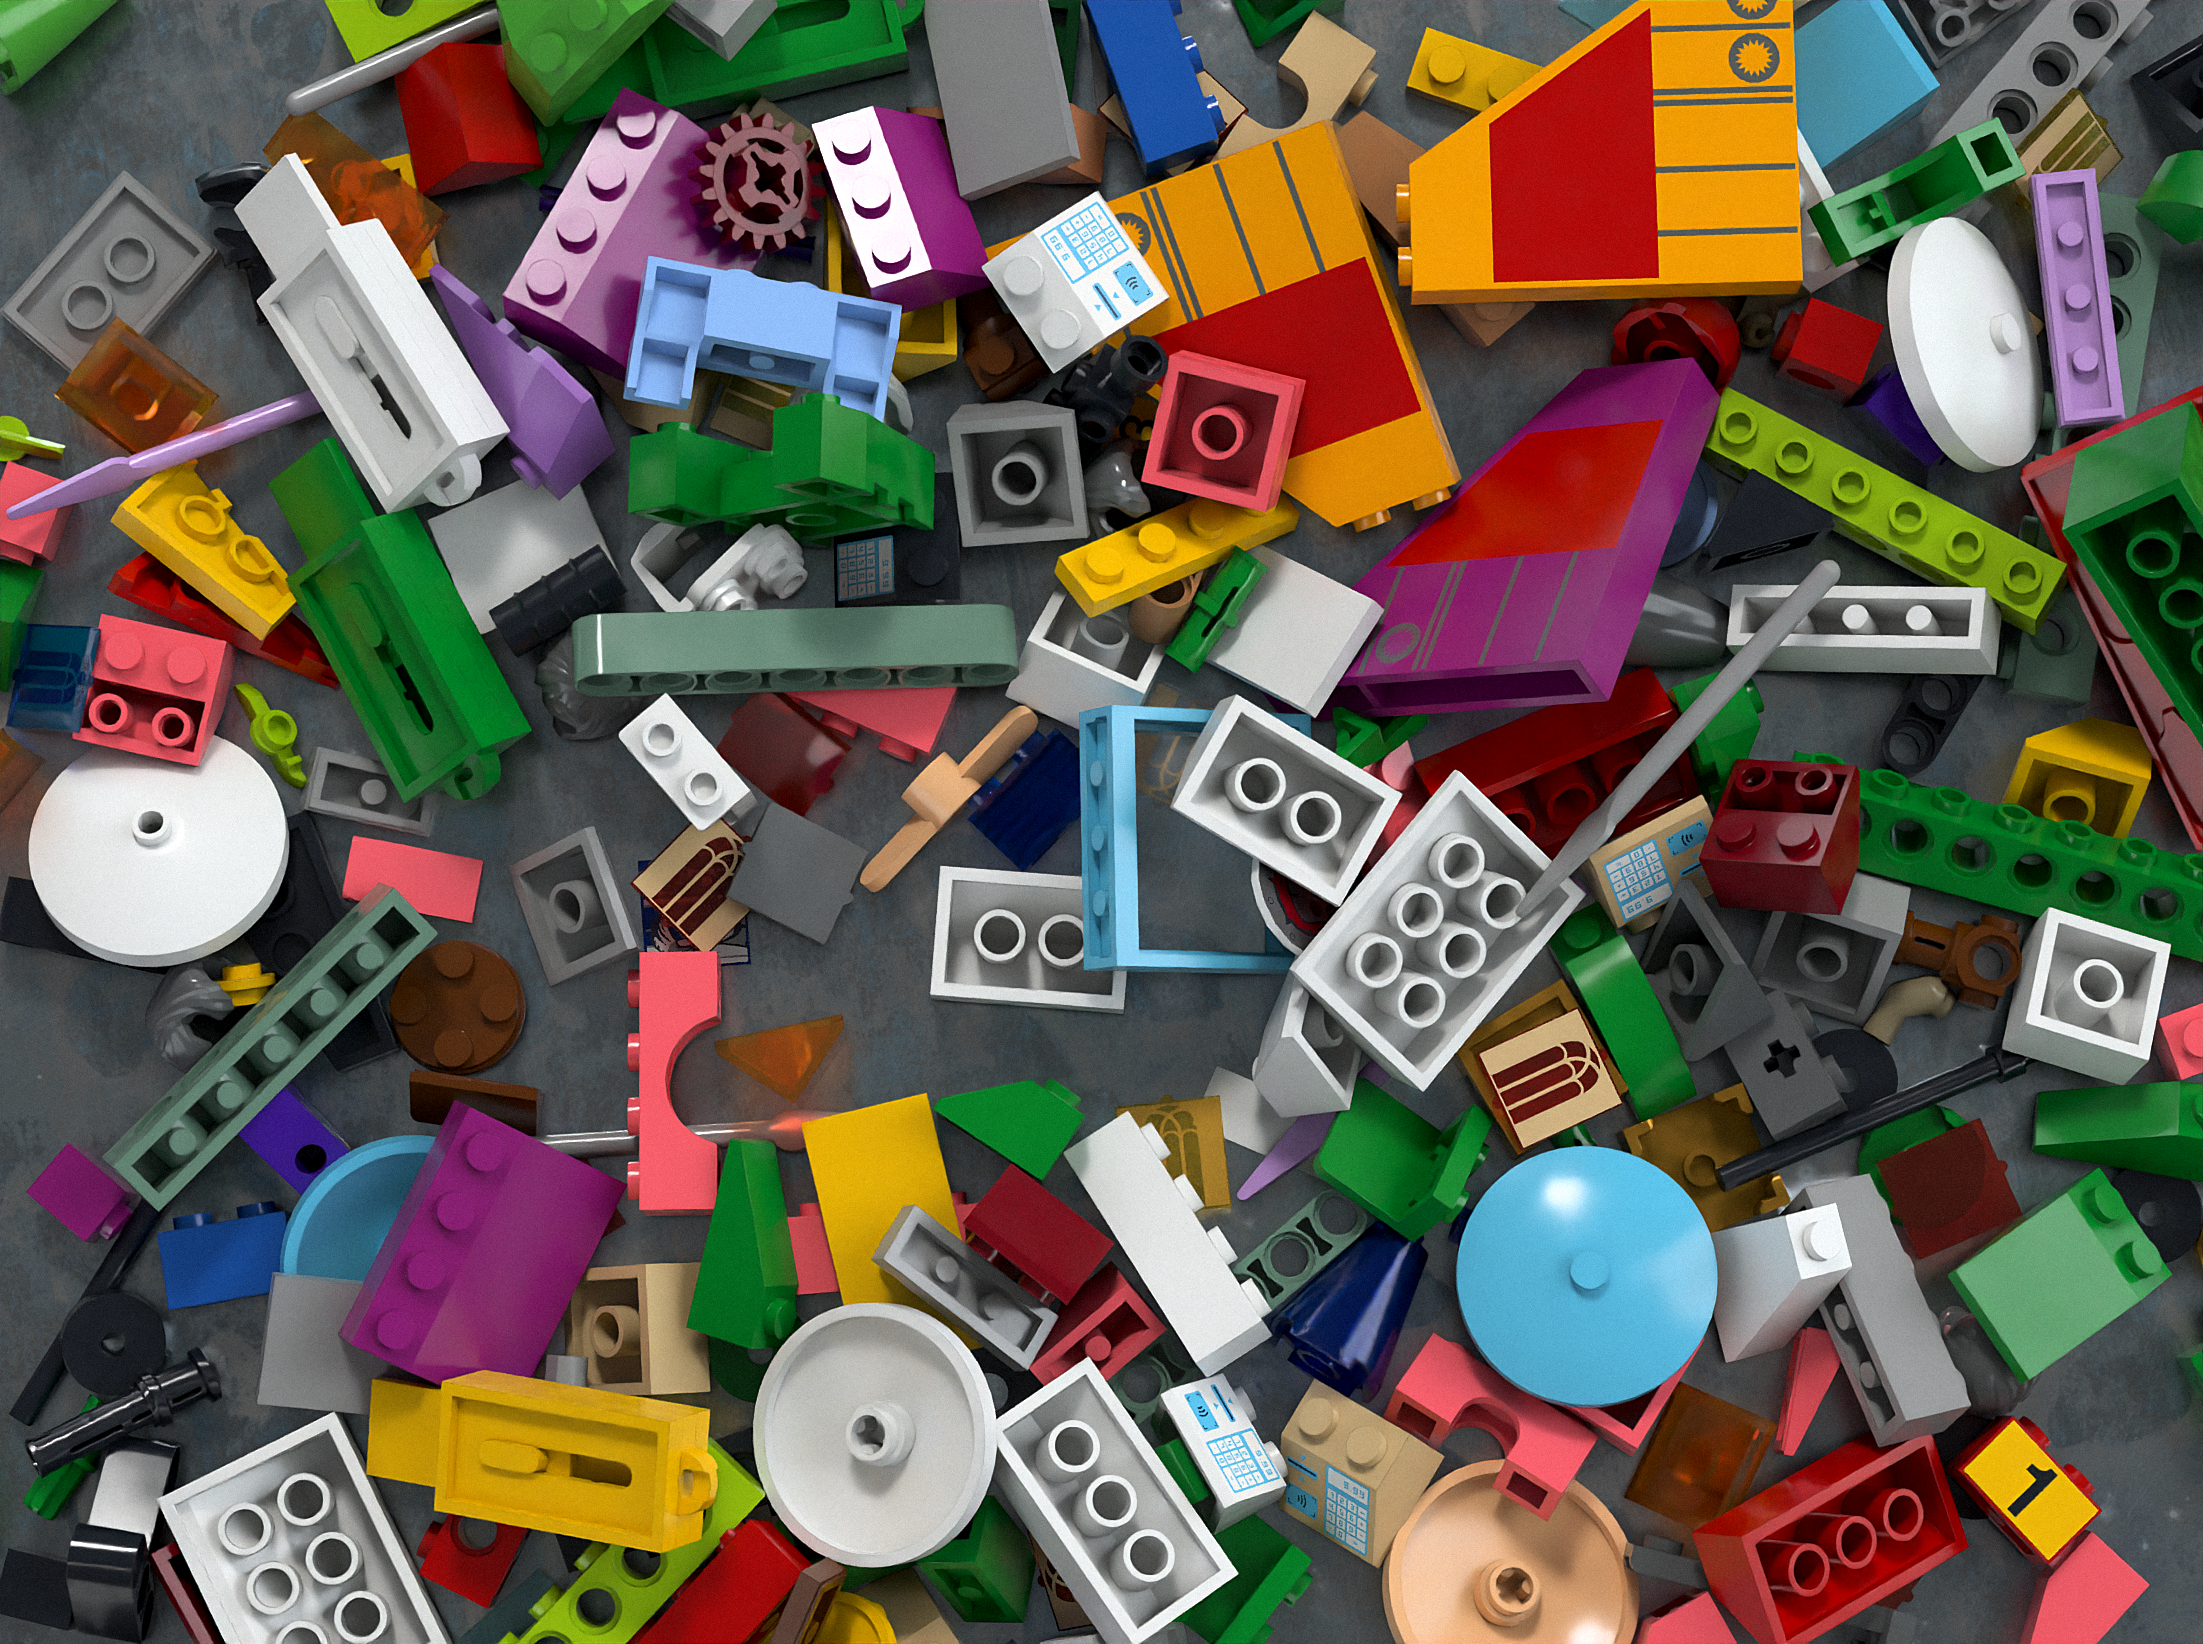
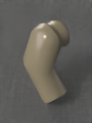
M1801 283L1797 294L1742 295L1734 317L1738 325L1740 341L1755 348L1764 347L1769 344L1775 335L1773 328L1780 307L1810 296V291Z
M1930 974L1894 982L1886 989L1862 1031L1877 1038L1884 1046L1890 1047L1907 1017L1928 1014L1940 1019L1947 1016L1955 1006V993L1946 983L1940 981L1938 976Z

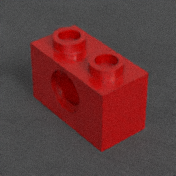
M1811 297L1801 313L1791 310L1786 322L1782 323L1770 353L1771 358L1780 361L1774 379L1844 406L1863 381L1884 325Z
M449 1513L443 1524L433 1520L416 1552L417 1556L425 1559L418 1574L486 1609L494 1607L533 1529L495 1522L497 1526L495 1539L489 1546L481 1548L472 1545L464 1535L466 1516Z

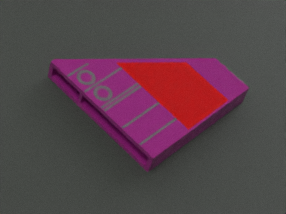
M1690 357L1584 369L1451 494V498L1444 500L1350 588L1376 601L1384 609V612L1317 717L1311 716V722L1333 720L1332 708L1340 706L1362 718L1609 701L1721 401L1720 396L1695 359ZM1260 690L1278 713L1306 714Z

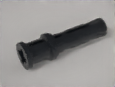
M198 1347L188 1351L186 1360L155 1375L147 1371L139 1375L138 1380L133 1382V1389L85 1411L59 1426L24 1440L23 1443L29 1459L41 1479L63 1466L151 1423L155 1428L158 1426L164 1428L173 1423V1415L206 1399L212 1403L222 1399L219 1383L202 1351Z

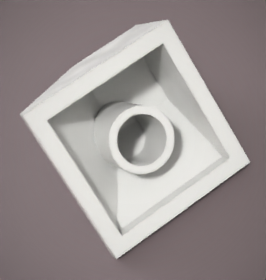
M1295 955L1292 964L1297 960L1298 955ZM1290 970L1265 1027L1259 1056L1255 1058L1253 1063V1083L1258 1092L1266 1098L1281 1118L1349 1110L1362 1049L1346 1035Z

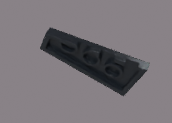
M306 810L286 818L290 847L284 878L270 906L255 924L242 934L267 973H275L276 984L348 914L311 815ZM379 993L322 1049L337 1072H344L400 1050Z

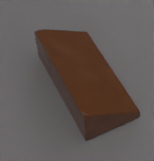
M415 1069V1072L410 1074V1114L412 1119L417 1122L442 1126L454 1101L457 1100L528 1136L538 1135L544 1094L541 1093L540 1089Z

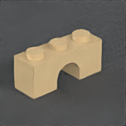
M1313 10L1279 60L1277 76L1296 88L1302 95L1306 105V111L1302 118L1287 128L1271 129L1260 125L1243 113L1211 162L1321 120L1330 119L1334 132L1338 131L1342 125L1336 121L1348 103L1351 102L1359 107L1379 77L1378 74L1371 70L1375 63L1377 51Z

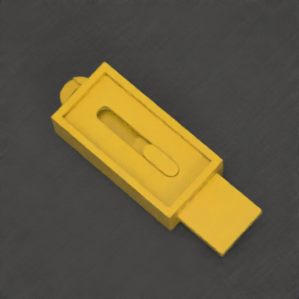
M481 1370L444 1380L441 1387L382 1376L372 1379L366 1475L435 1487L434 1511L664 1553L702 1540L703 1510L712 1506L717 1499L715 1498L718 1488L716 1469L719 1468L715 1459L707 1452L710 1409L489 1370Z

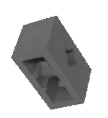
M1781 988L1766 995L1767 1000L1775 1011L1774 1014L1723 1045L1776 1142L1827 1122L1849 1110L1840 1093L1850 1088L1834 1056L1830 1054L1821 1059L1809 1037L1819 1033L1820 1030L1802 998L1790 1003ZM1785 1050L1793 1059L1796 1058L1793 1061V1066L1797 1073L1788 1078L1779 1070H1776L1779 1067L1776 1055Z

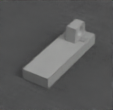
M907 1205L901 1208L871 1259L1014 1371H1028L1059 1317L917 1205Z

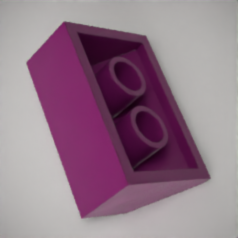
M871 106L811 125L816 162L823 163L824 170L820 173L865 298L902 305L901 314L993 286L981 268L989 260L966 199L960 197L955 169L935 117Z

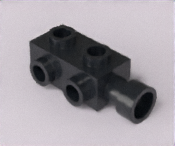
M1133 335L1128 337L1118 349L1105 343L1089 362L1081 357L1075 362L1063 381L1060 389L1062 392L1052 388L1043 400V404L1074 409L1082 470L1093 453L1103 443L1108 442L1112 438L1115 429L1129 415L1138 393L1149 391L1166 373L1168 368L1166 353L1154 339L1145 335Z

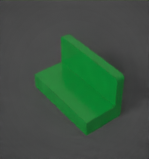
M985 1495L974 1515L969 1539H952L944 1547L917 1560L916 1563L964 1622L1024 1623L1037 1563L1035 1549L994 1495Z

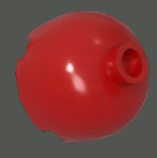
M1715 296L1640 298L1622 315L1612 335L1615 334V347L1610 352L1613 366L1693 357L1720 397L1725 388L1730 385L1741 357L1738 325L1729 309Z

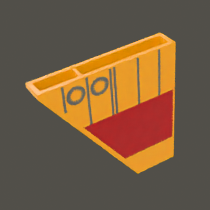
M1638 0L1410 163L1408 184H1396L1397 223H1409L1410 247H1398L1399 286H1411V305L1797 294L1803 281L1793 0Z
M1330 119L1321 120L1106 202L1170 297L1105 343L1118 349L1128 337L1145 335L1161 345L1168 360L1169 355L1185 350L1306 380L1281 489L1335 527L1352 522L1355 531L1359 532L1391 520L1388 508L1412 500L1416 511L1451 498L1448 486L1456 484L1462 477ZM1030 232L985 248L988 260H992ZM1104 344L1093 350L1091 353L1095 355ZM1165 374L1147 391L1149 395L1158 401Z

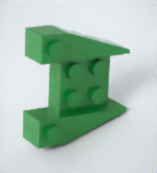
M810 393L801 396V404L774 409L772 451H755L697 434L696 426L686 422H663L657 425V432L630 437L628 513L688 528H695L699 524L722 520L724 521V533L743 536L758 523H761L765 528L778 524L799 545L823 549L830 548L831 536L905 524L926 531L933 530L935 454L870 414L840 405L841 398L837 395Z

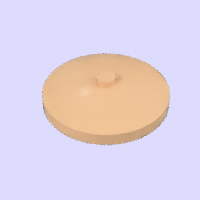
M1505 1459L1482 1461L1459 1468L1442 1477L1424 1491L1408 1520L1397 1532L1391 1549L1385 1557L1382 1576L1383 1602L1389 1628L1396 1644H1631L1639 1615L1640 1591L1638 1573L1628 1569L1623 1561L1626 1542L1628 1543L1607 1507L1576 1480H1574L1548 1522L1492 1488Z

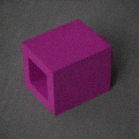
M69 1142L26 1191L27 1194L80 1239L89 1243H96L101 1236L108 1241L113 1239L133 1215L134 1211L128 1205L137 1195L135 1191L83 1147Z

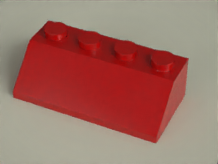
M1647 665L1618 677L1609 701L1551 705L1416 761L1414 766L1427 802L1454 770L1460 771L1553 861L1582 821L1599 809L1608 796L1678 720L1676 708L1652 669ZM1687 748L1629 813L1616 824L1613 833L1607 840L1641 827L1700 796Z
M1871 1430L1692 1532L1711 1592L1760 1644H1807L1969 1548L1932 1434L1878 1447Z

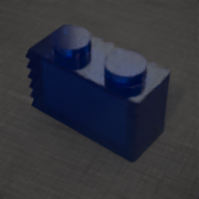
M1056 727L1047 737H1044L1038 730L1035 731L1011 757L1019 766L1002 783L992 776L967 803L974 810L967 819L968 824L1018 872L1028 873L1081 817L1080 749Z

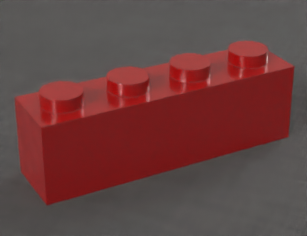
M749 1519L746 1524L741 1521L734 1530L728 1529L719 1538L720 1544L715 1549L718 1555L702 1572L696 1569L670 1596L675 1602L659 1620L656 1617L650 1618L627 1644H761L776 1628L801 1571L812 1566V1564L770 1521Z

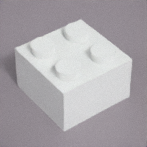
M2049 907L2025 934L2021 952L2022 966L2015 981L2002 1049L2118 1085H2125L2149 1061L2171 944Z

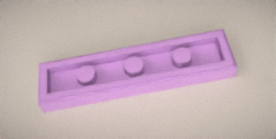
M2095 168L2031 175L2028 182L2058 429L2122 422L2125 420V411Z

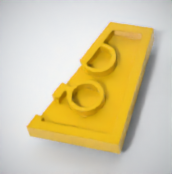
M196 459L152 475L119 505L110 522L262 641L298 604L285 580L289 577L258 537L245 535L228 514L233 506L219 488L210 491L194 471L198 464Z

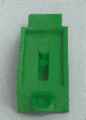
M777 0L778 7L729 62L663 13L563 114L565 125H570L606 116L622 87L679 112L689 120L736 110L744 102L749 106H753L761 96L768 101H774L910 69L903 32L913 28L920 21L923 15L925 0H906L904 9L898 7L895 0Z
M335 437L323 439L268 483L308 559L306 564L285 580L403 802L407 803L444 789L456 800L462 801L488 794L494 784L499 783L501 776L498 755L530 733L532 729L413 507L376 516Z

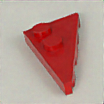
M147 550L116 571L107 586V589L114 595L214 638L227 641L235 647L335 689L341 684L313 631L295 614L291 612L271 633L260 641Z

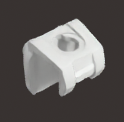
M660 522L651 527L642 537L631 558L633 569L665 612L757 610L758 605L768 595L776 594L780 599L791 596L803 585L808 576V572L803 568L802 547L778 524L768 526L767 528L761 523L753 526L694 582L681 602L663 584L706 544L695 532L675 541L687 527Z

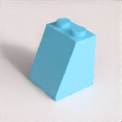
M1839 0L1794 33L1797 126L1824 175H1827L1920 115L1940 87V84L1883 0Z

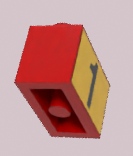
M1996 1416L1943 1469L2030 1563L2049 1565L2103 1510L2090 1498L2095 1489L2089 1480L2071 1464L2067 1463L2062 1468L2045 1450L2051 1442L2035 1423L2025 1416H2022L2019 1420L2014 1416Z

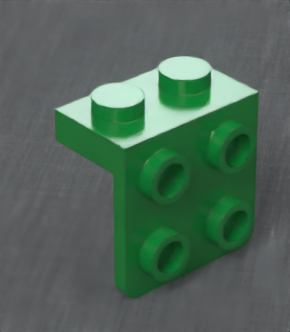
M1358 1078L1355 1081L1350 1109L1336 1112L1313 1161V1169L1320 1178L1414 1243L1438 1222L1443 1221L1446 1224L1452 1222L1463 1209L1469 1197V1192L1464 1189V1185L1467 1179L1479 1169L1488 1155L1490 1147L1484 1143V1140L1494 1118L1476 1104H1473L1440 1131L1368 1079Z
M1193 1504L1192 1507L1212 1534L1197 1505ZM1252 1514L1219 1533L1212 1534L1239 1574L1199 1601L1190 1620L1183 1622L1210 1644H1264L1274 1628L1266 1623L1269 1616L1280 1602L1291 1608L1314 1579L1312 1575L1305 1571L1313 1560L1256 1514Z

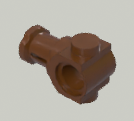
M993 286L955 297L956 317L967 335L962 343L964 349L962 354L966 364L981 390L992 402L1008 401L1017 394H1025L1032 391L1037 386L1039 380L1052 371L1012 313L1005 314L991 291Z
M1907 909L1903 936L1891 964L1898 966L1904 961L1938 971L1940 981L1952 985L1956 990L1960 991L1958 1002L1987 1011H1995L1998 999L2004 996L2006 987L2017 978L2021 970L2022 956L2018 947L2021 935L2017 934L2019 924L2000 917L1982 914L1978 927L1956 921L1950 929L1916 919L1914 912ZM1915 941H1918V942H1921V943H1925V944H1928V945H1932V946H1935V947H1937V948H1939V949H1936V948H1933V947H1930V946H1926V945H1923V944H1919V943H1916ZM1980 946H1990L1996 949L2002 957L2003 970L1996 980H1987L1981 977L1975 970L1973 964L1974 954Z

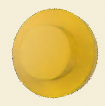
M260 962L221 967L223 978L213 980L232 998L234 1006L257 1004L270 991L269 985L276 984L275 973H261Z

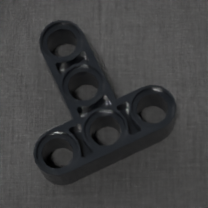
M128 1434L109 1444L88 1524H77L72 1536L67 1559L66 1579L78 1633L137 1644L144 1643L151 1622L155 1596L152 1578L153 1568L148 1560V1556L158 1551L166 1518L156 1499L174 1491L180 1464V1443Z

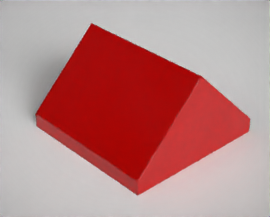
M442 42L411 64L406 70L394 76L421 198L545 168L532 109L507 78L502 45Z

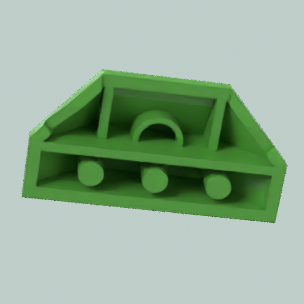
M495 0L507 78L545 127L552 126L675 0Z

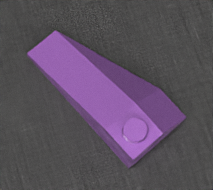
M437 263L428 272L483 388L510 429L506 437L515 454V457L510 461L512 468L533 490L543 485L560 501L616 451L593 396L540 346L537 345L531 350L520 337L521 334L518 329L506 318H502L496 325H493L496 319L482 299Z

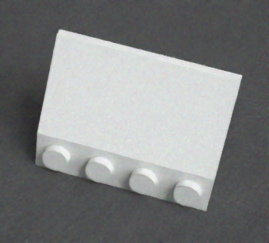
M1454 770L1292 964L1289 970L1346 1035L1391 1077L1424 1092L1585 897L1586 893L1567 877L1524 918L1517 916L1515 913L1517 907L1552 861L1460 771Z
M332 1412L156 1499L226 1644H453L372 1476L366 1475L367 1465L341 1412Z

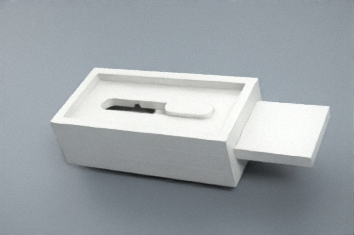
M296 153L284 155L234 208V211L277 279L256 302L387 514L427 502H433L438 506H450L468 500L476 490V487L481 485L482 473L479 461L510 432V429L380 220L375 218L341 226Z

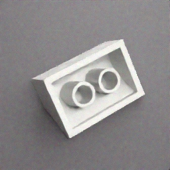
M1236 694L1220 700L1187 758L1170 808L1333 906L1340 907L1403 794Z
M940 866L930 989L932 999L1123 1014L1127 971L1084 970L1082 877Z

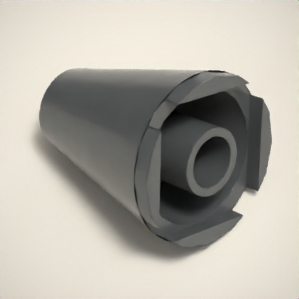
M1658 568L1622 665L1713 667L1720 657L1727 658L1731 654L1730 649L1726 645L1730 616L1729 606Z

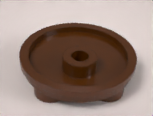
M450 940L423 951L404 968L390 998V1018L399 1044L415 1062L433 1072L457 1076L469 1075L491 1067L511 1050L524 1024L526 999L522 983L516 971L499 953L475 942Z

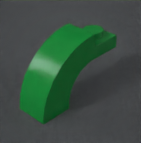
M1996 117L1955 134L1924 154L1879 177L1822 200L1808 209L1807 212L1834 265L1839 267L1862 256L1866 258L1899 243L1904 234L1912 227L1939 218L1950 217L2004 188L2027 173L1999 118Z
M1598 901L1569 915L1547 941L1546 945L1580 1001L1597 1037L1628 1086L1629 1090L1624 1096L1639 1122H1644L1698 1095L1687 1063L1670 1024L1623 935H1618Z

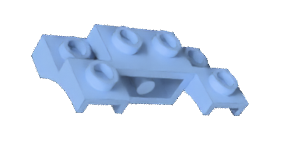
M648 256L641 279L635 330L630 342L623 399L687 411L691 400L695 367L817 390L819 391L818 393L837 395L841 398L840 405L866 412L883 422L890 375L899 337L902 305L821 290L807 282L785 283L760 278L749 271L741 269L725 271Z

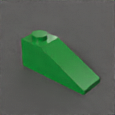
M2170 1081L2038 1092L2035 1104L2032 1152L2203 1182V1085L2185 1081Z
M730 1139L686 1328L748 1349L778 1348L785 1343L786 1337L791 1332L796 1320V1306L794 1303L799 1283L775 1143L766 1139Z

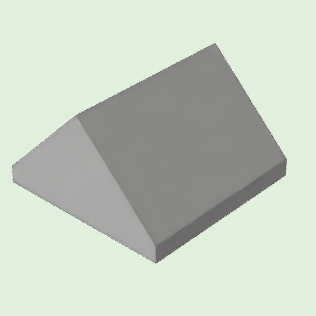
M594 826L584 828L507 867L550 987L639 956V952H643L602 834Z

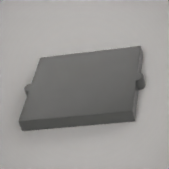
M769 801L750 841L742 843L740 846V852L743 856L724 897L822 946L826 944L843 905L850 904L853 901V895L850 893V890L869 851Z

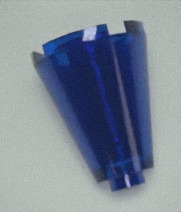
M1375 1221L1271 1319L1267 1327L1273 1336L1268 1338V1341L1275 1348L1282 1338L1294 1349L1287 1360L1296 1368L1347 1398L1351 1396L1355 1388L1363 1390L1362 1402L1370 1403L1381 1389L1429 1257L1428 1252L1421 1245L1425 1240L1424 1236L1422 1235L1413 1243L1383 1221Z

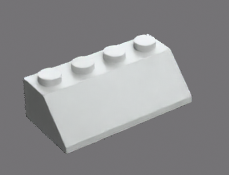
M1089 1356L996 1419L997 1451L992 1477L1106 1644H1140L1239 1574Z

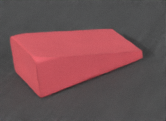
M353 836L342 899L347 902L359 903L380 882L394 887L420 915L473 924L484 861L382 840Z
M1801 1327L1794 1335L1773 1450H1776V1454L1794 1456L1841 1364V1359L1827 1330Z

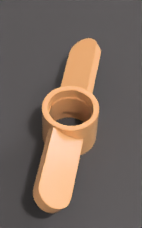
M1018 706L1009 711L960 764L956 763L946 752H943L919 774L901 796L916 814L867 864L860 877L862 885L871 892L881 890L936 832L940 833L970 804L985 783L1035 731L1038 725V717L1027 706Z

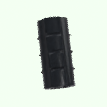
M597 544L576 558L569 559L568 563L550 574L542 575L540 580L519 593L514 592L512 597L488 612L511 651L517 658H520L539 645L548 643L549 639L572 626L573 622L579 618L588 616L596 610H602L603 606L628 592L600 544Z

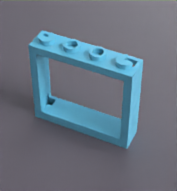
M1109 705L1079 712L1084 970L1288 974L1296 954L1282 945L1268 928L1266 922V952L1139 950L1135 734L1199 737L1214 710ZM1269 713L1311 739L1310 715Z

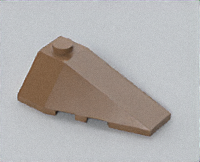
M1362 110L1336 131L1335 134L1366 218L1398 256V247H1410L1409 223H1397L1396 184H1408L1409 164L1427 151ZM1540 301L1437 305L1471 347H1489Z

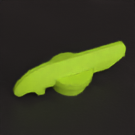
M13 416L0 417V462H14L20 460L25 454L62 460L65 445L31 437L28 427L21 420Z
M247 681L233 686L234 693L250 721L249 733L254 745L258 750L268 755L275 770L286 783L294 788L304 787L307 783V778L301 769L302 759L300 755L295 756L291 750L297 735V727L293 718L284 711L270 710L262 693Z

